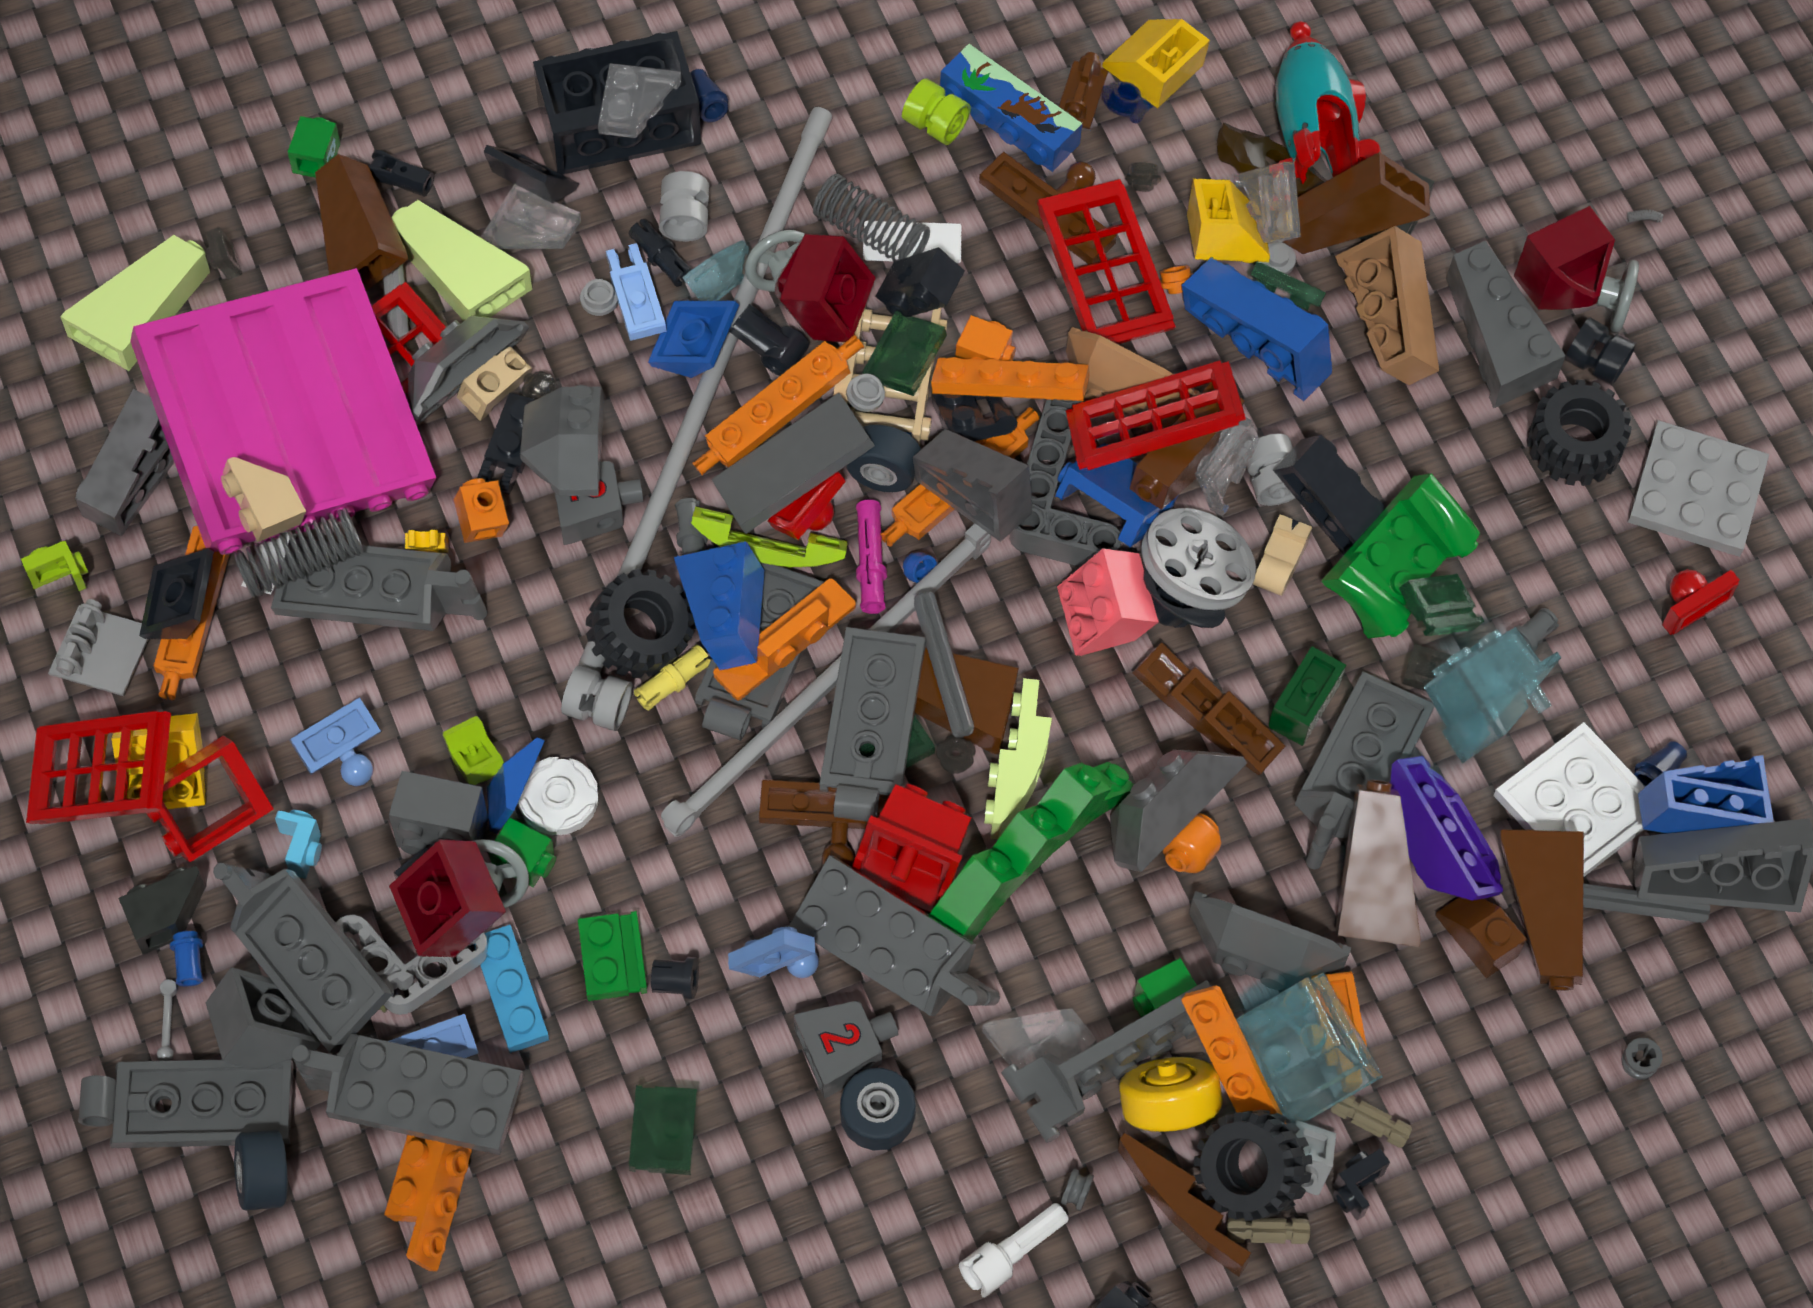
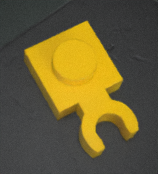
M408 530V533H405V549L449 553V537L445 533H438V530H430L428 532Z

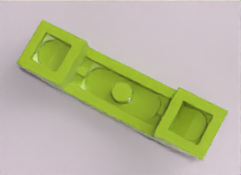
M695 506L691 524L700 533L720 547L746 541L760 563L784 567H811L845 559L847 541L809 533L807 545L802 547L730 530L733 515Z

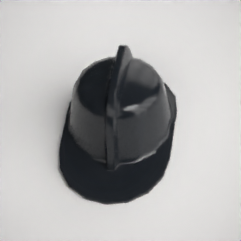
M1165 567L1171 575L1181 577V574L1175 568ZM1145 568L1143 580L1152 596L1158 623L1174 628H1182L1188 624L1200 628H1214L1221 625L1224 621V609L1204 610L1180 602L1165 592L1153 580Z

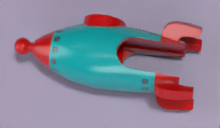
M1303 21L1296 22L1291 26L1290 35L1294 41L1284 54L1276 80V107L1290 158L1277 163L1274 174L1279 192L1285 203L1294 200L1293 181L1296 178H1300L1302 184H1304L1307 179V170L1318 161L1321 156V150L1326 155L1333 177L1379 152L1381 153L1380 146L1375 140L1364 139L1360 141L1359 123L1363 116L1366 101L1363 83L1358 80L1348 79L1342 64L1322 43L1310 37L1311 28Z

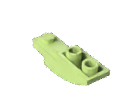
M1023 678L1022 693L1014 692L1011 716L1019 717L1018 729L1010 728L1008 750L1000 749L999 762L990 763L988 787H996L995 800L987 799L984 824H992L991 839H999L1016 814L1024 810L1034 792L1043 768L1052 718L1036 716L1039 680Z

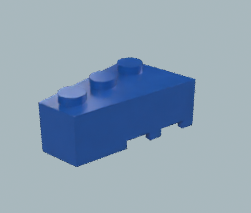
M1763 755L1754 756L1748 761L1736 763L1734 760L1724 761L1718 766L1706 768L1704 765L1664 771L1638 793L1644 830L1668 834L1774 822Z

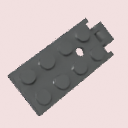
M760 563L765 572L759 634L824 582L780 566ZM803 651L790 664L780 668L740 701H737L714 678L713 671L718 666L711 659L695 698V704L703 706L705 700L710 702L704 715L702 727L741 741L748 729L751 716L763 720V728L767 726L776 716Z
M846 627L820 778V791L828 792L829 787L837 788L834 802V817L868 822L871 815L877 818L879 795H890L895 784L903 787L926 646L925 637ZM867 743L875 747L874 754L869 757H865L860 753L861 746Z
M292 1059L257 1070L241 1065H232L223 1060L118 1062L115 1067L116 1081L111 1077L99 1075L87 1076L81 1079L78 1122L91 1127H104L113 1124V1134L110 1138L111 1148L234 1146L236 1137L240 1133L272 1130L280 1132L284 1144H290L294 1063ZM161 1099L172 1101L168 1111L160 1112L156 1109V1105Z

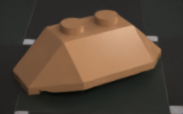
M1074 327L1068 332L1066 354L1069 363L1089 365L1090 377L1084 397L1086 401L1173 375L1170 371L1101 335L1081 331ZM1188 389L1190 397L1201 394L1197 390ZM1177 392L1155 400L1157 407L1181 401L1180 393ZM1147 402L1124 408L1123 412L1124 416L1128 417L1148 411L1149 409ZM1182 414L1162 419V427L1172 426ZM1152 423L1138 427L1146 432L1154 430Z

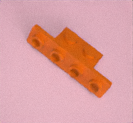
M828 579L759 634L757 663L720 670L717 667L713 671L714 678L737 701H740L780 668L790 664L810 644L819 641L830 628L856 608L855 600L834 579Z
M1216 985L1186 993L1182 998V1003L1236 1113L1268 1110L1270 1114L1279 1113L1282 1115L1221 988Z
M407 1135L384 1215L393 1221L416 1222L406 1256L409 1260L428 1271H438L442 1255L445 1251L452 1219L457 1208V1201L465 1173L468 1169L472 1149Z

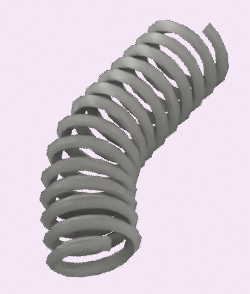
M1647 209L1635 210V212L1630 211L1627 213L1628 220L1626 221L1629 223L1649 219L1658 223L1659 220L1660 222L1662 221L1664 215L1654 210L1651 212L1650 209L1649 211Z

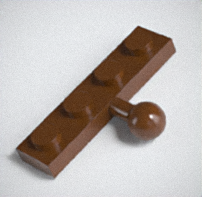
M1003 152L980 174L979 183L1046 232L1038 211V199L1093 186L1096 174L1090 164L1076 162L1069 167L1066 181L1055 190ZM1083 211L1057 217L1064 239L1090 232ZM1093 218L1097 230L1106 228ZM1116 234L1100 238L1105 253L1116 244ZM1093 240L1067 246L1068 250L1088 265L1097 263L1100 260Z
M762 780L759 823L832 827L831 845L827 846L822 854L823 866L829 855L836 856L848 865L853 866L854 855L847 846L848 828L866 829L868 822L834 817V802L837 788L829 787L828 792L820 791V783ZM879 795L877 818L890 795Z

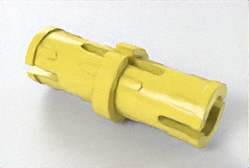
M693 646L691 650L676 661L663 667L658 674L646 683L634 689L636 697L641 695V697L637 698L638 702L644 709L649 711L674 691L677 693L682 691L686 687V682L705 668H708L711 661L707 658L708 654L701 646Z

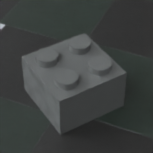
M406 771L401 772L389 812L397 847L411 855H416L425 847L429 850L439 840H483L489 820L482 787Z

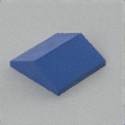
M674 301L665 321L667 332L660 333L648 363L651 367L689 378L713 368L739 304L736 301Z
M537 737L507 760L487 786L489 828L491 832L498 834L514 812L545 740Z

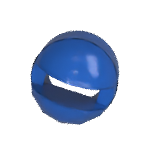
M911 553L903 561L904 575L910 581L917 584L937 565L934 557L926 553Z

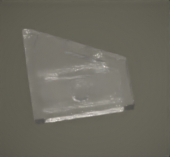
M610 63L598 122L599 134L636 138L646 127L647 120L655 116L662 108L663 99L673 88L677 90L681 85V71Z
M1280 162L1234 175L1236 186L1244 187L1250 199L1246 207L1251 217L1256 220L1257 230L1264 243H1279L1301 237L1294 162Z
M514 184L480 238L498 249H564L579 225L581 215L576 210L557 202L552 204Z
M1247 417L1246 420L1240 421L1239 425L1222 431L1219 442L1209 455H1205L1201 459L1195 473L1210 510L1222 517L1229 505L1223 502L1227 488L1231 481L1236 484L1240 483L1246 470V465L1259 442L1254 424Z
M1072 1008L990 1021L982 1027V1032L1009 1066L1016 1064L1018 1069L1023 1068L1047 1053H1051L1065 1062L1097 1043L1096 1037Z

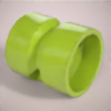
M925 78L909 94L902 110V118L919 130L927 127L929 136L944 145H949L964 128L971 112V106L954 94L945 96L946 91L943 87Z

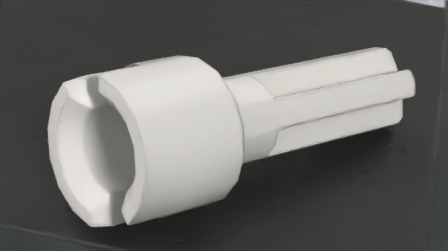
M1054 1203L999 1244L984 1243L959 1263V1269L963 1278L972 1290L982 1288L981 1296L987 1297L1012 1277L1013 1265L1068 1222L1067 1213L1058 1203Z

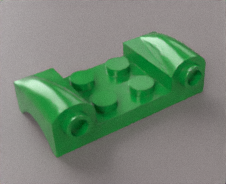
M1432 473L1414 476L1321 582L1325 587L1341 596L1354 609L1362 622L1363 633L1367 638L1386 637L1389 635L1390 637H1396L1409 626L1407 619L1411 614V610L1405 606L1406 603L1446 558L1456 556L1463 558L1472 553L1478 546L1476 540L1480 535V531Z

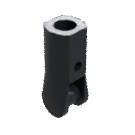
M374 150L372 153L373 161L371 164H367L376 182L394 185L423 197L427 196L433 186V172L404 162L382 150Z

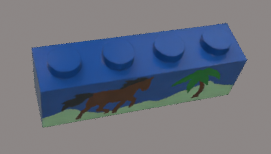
M968 44L941 70L940 86L945 89V96L954 94L969 103L971 106L970 115L976 122L990 127L999 134L1004 142L1015 145L1025 152L1035 164L1043 165L1053 172L1080 145L1082 123L972 45Z

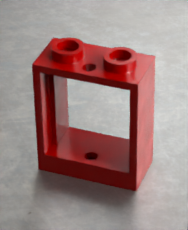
M225 736L220 737L165 772L163 792L218 758L245 804L186 840L162 801L161 810L146 814L153 823L159 820L167 833L161 836L174 857L180 854L187 861L192 862L274 810L236 745Z

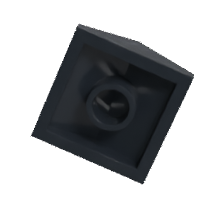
M490 145L485 147L484 154L493 173L552 204L574 192L579 185L578 182L520 152Z
M207 548L153 566L139 634L140 637L144 639H187L201 620L214 551Z

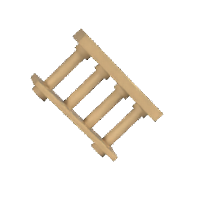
M865 305L855 332L864 348L847 360L851 373L835 385L833 396L837 393L841 394L862 427L886 425L903 432L912 433V438L917 441L919 446L921 440L928 441L931 418L925 417L936 347L937 342H945L947 320L941 319V308L933 310L932 319L929 322L873 314V310L866 309ZM870 329L926 336L928 337L926 354L867 346V342L861 341L863 332H870ZM865 361L923 369L920 386L881 381L885 390V397L918 402L915 419L855 411L854 407H850L846 397V389L854 377L861 375L856 374L857 364L864 365Z

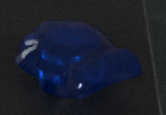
M1113 82L1110 85L1103 86L1102 100L1105 106L1119 116L1130 117L1132 123H1140L1144 115L1153 107L1151 103L1141 97L1140 90L1129 82Z

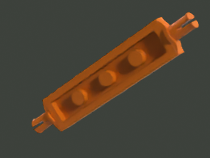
M853 335L839 348H835V346L824 341L705 435L710 450L695 462H692L697 471L703 476L704 473L719 461L723 465L730 467L761 445L851 373L847 360L864 348L862 342L856 335Z
M1028 407L1026 411L1016 418L1017 427L1013 432L974 442L1014 459L1028 447L1029 439L1025 431L1039 420V416L1036 411L1033 412V408ZM920 484L892 508L891 516L895 522L880 534L884 543L887 541V546L891 547L906 533L920 540L955 509Z
M193 526L185 556L206 549L198 526ZM220 551L213 554L201 620L187 639H161L153 666L156 673L164 676L158 694L163 699L167 700V697H169V700H175L180 679H195L230 554L221 555Z

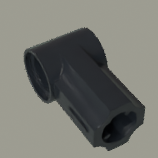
M751 304L744 309L729 331L760 354L763 365L778 376H781L799 362L809 347L808 340L799 331L788 326L780 327Z

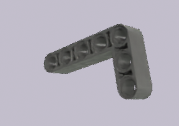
M1047 399L1027 465H1029L1031 493L1038 492L1045 496L1041 498L1031 496L1032 514L1010 533L1009 539L1011 544L1019 551L1081 567L1100 551L1096 545L1104 544L1109 546L1110 550L1120 551L1122 543L1118 540L1120 531L1114 525L1053 509L1056 501L1055 495L1061 484L1057 479L1061 470L1067 464L1073 443L1066 410L1072 409V405L1083 401ZM1060 428L1064 432L1057 433L1051 431L1050 429ZM1050 460L1055 464L1045 465L1040 461ZM1030 525L1035 530L1026 531L1021 529L1020 526ZM1068 535L1071 536L1073 539L1066 541L1058 538L1057 536Z

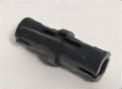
M640 220L643 228L636 222L628 234L645 251L650 264L658 266L676 287L682 286L679 278L684 283L688 282L693 275V269L674 251V244L668 239H663L650 225L648 220Z

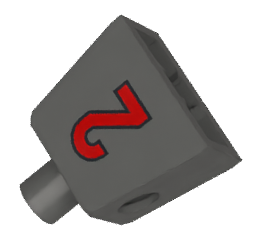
M601 461L598 496H559L555 493L563 545L572 544L621 528L623 526L621 506L643 502L640 479L617 483L614 464L609 461Z
M860 1001L824 1007L794 1015V1031L824 1099L843 1089L854 1075L866 1069L878 1068L882 1064V1050L879 1043L899 1035L896 1023L890 1012L868 1020Z

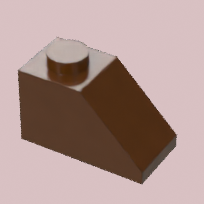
M1459 897L1439 910L1435 915L1485 978H1488L1516 959L1527 940L1501 907L1485 899L1472 901Z

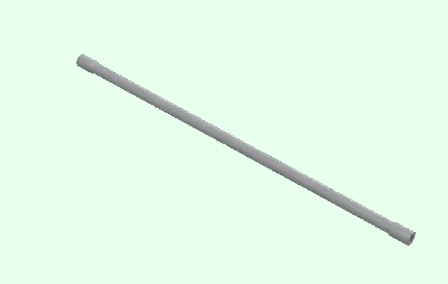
M814 107L801 134L798 149L759 241L770 234L784 230L815 153L822 144L832 120V114L828 110L821 107ZM777 244L769 248L767 251L774 253ZM758 262L756 267L757 273L761 278H764L768 264ZM746 272L733 300L739 304L731 327L749 304H753L759 290L749 282ZM729 331L714 367L703 372L618 576L623 573L628 575L632 570L640 569L641 571L738 340ZM594 641L587 642L578 665L601 672L602 663L605 661V658L601 654L596 657L591 649L595 646Z

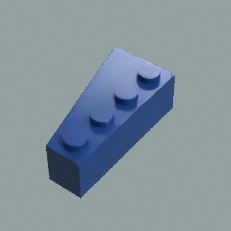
M1212 257L1182 284L1186 311L1221 338L1227 334L1231 336L1238 351L1248 359L1255 355L1269 367L1267 374L1276 381L1280 382L1285 378L1296 387L1293 394L1303 402L1332 374L1328 324L1316 314L1311 315L1297 307L1290 299L1276 295L1269 291L1262 283L1248 279L1238 273L1231 265H1224Z

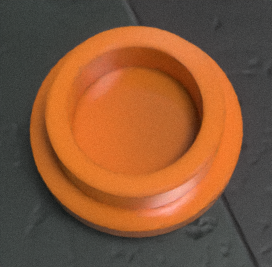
M1188 265L1170 267L1160 272V282L1163 289H1167L1168 294L1183 293L1182 284L1193 273H1191L1190 266Z

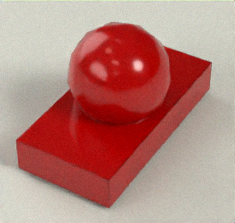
M836 472L771 516L767 521L773 529L797 540L802 537L806 530H823L831 524L834 516V507L831 499L844 485L845 479L840 473Z
M1686 569L1678 572L1670 583V595L1677 604L1670 608L1662 626L1670 635L1678 633L1730 600L1740 579L1730 570L1708 584L1705 576L1696 570Z

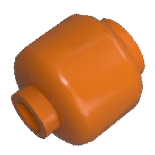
M1198 813L1162 850L1167 864L1178 872L1199 873L1204 870L1220 850L1222 842L1219 828L1211 818Z

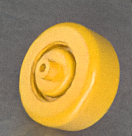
M1170 1057L1149 1061L1127 1072L1119 1083L1121 1107L1125 1120L1132 1126L1147 1131H1178L1201 1125L1216 1116L1223 1103L1220 1078L1214 1066L1196 1058Z

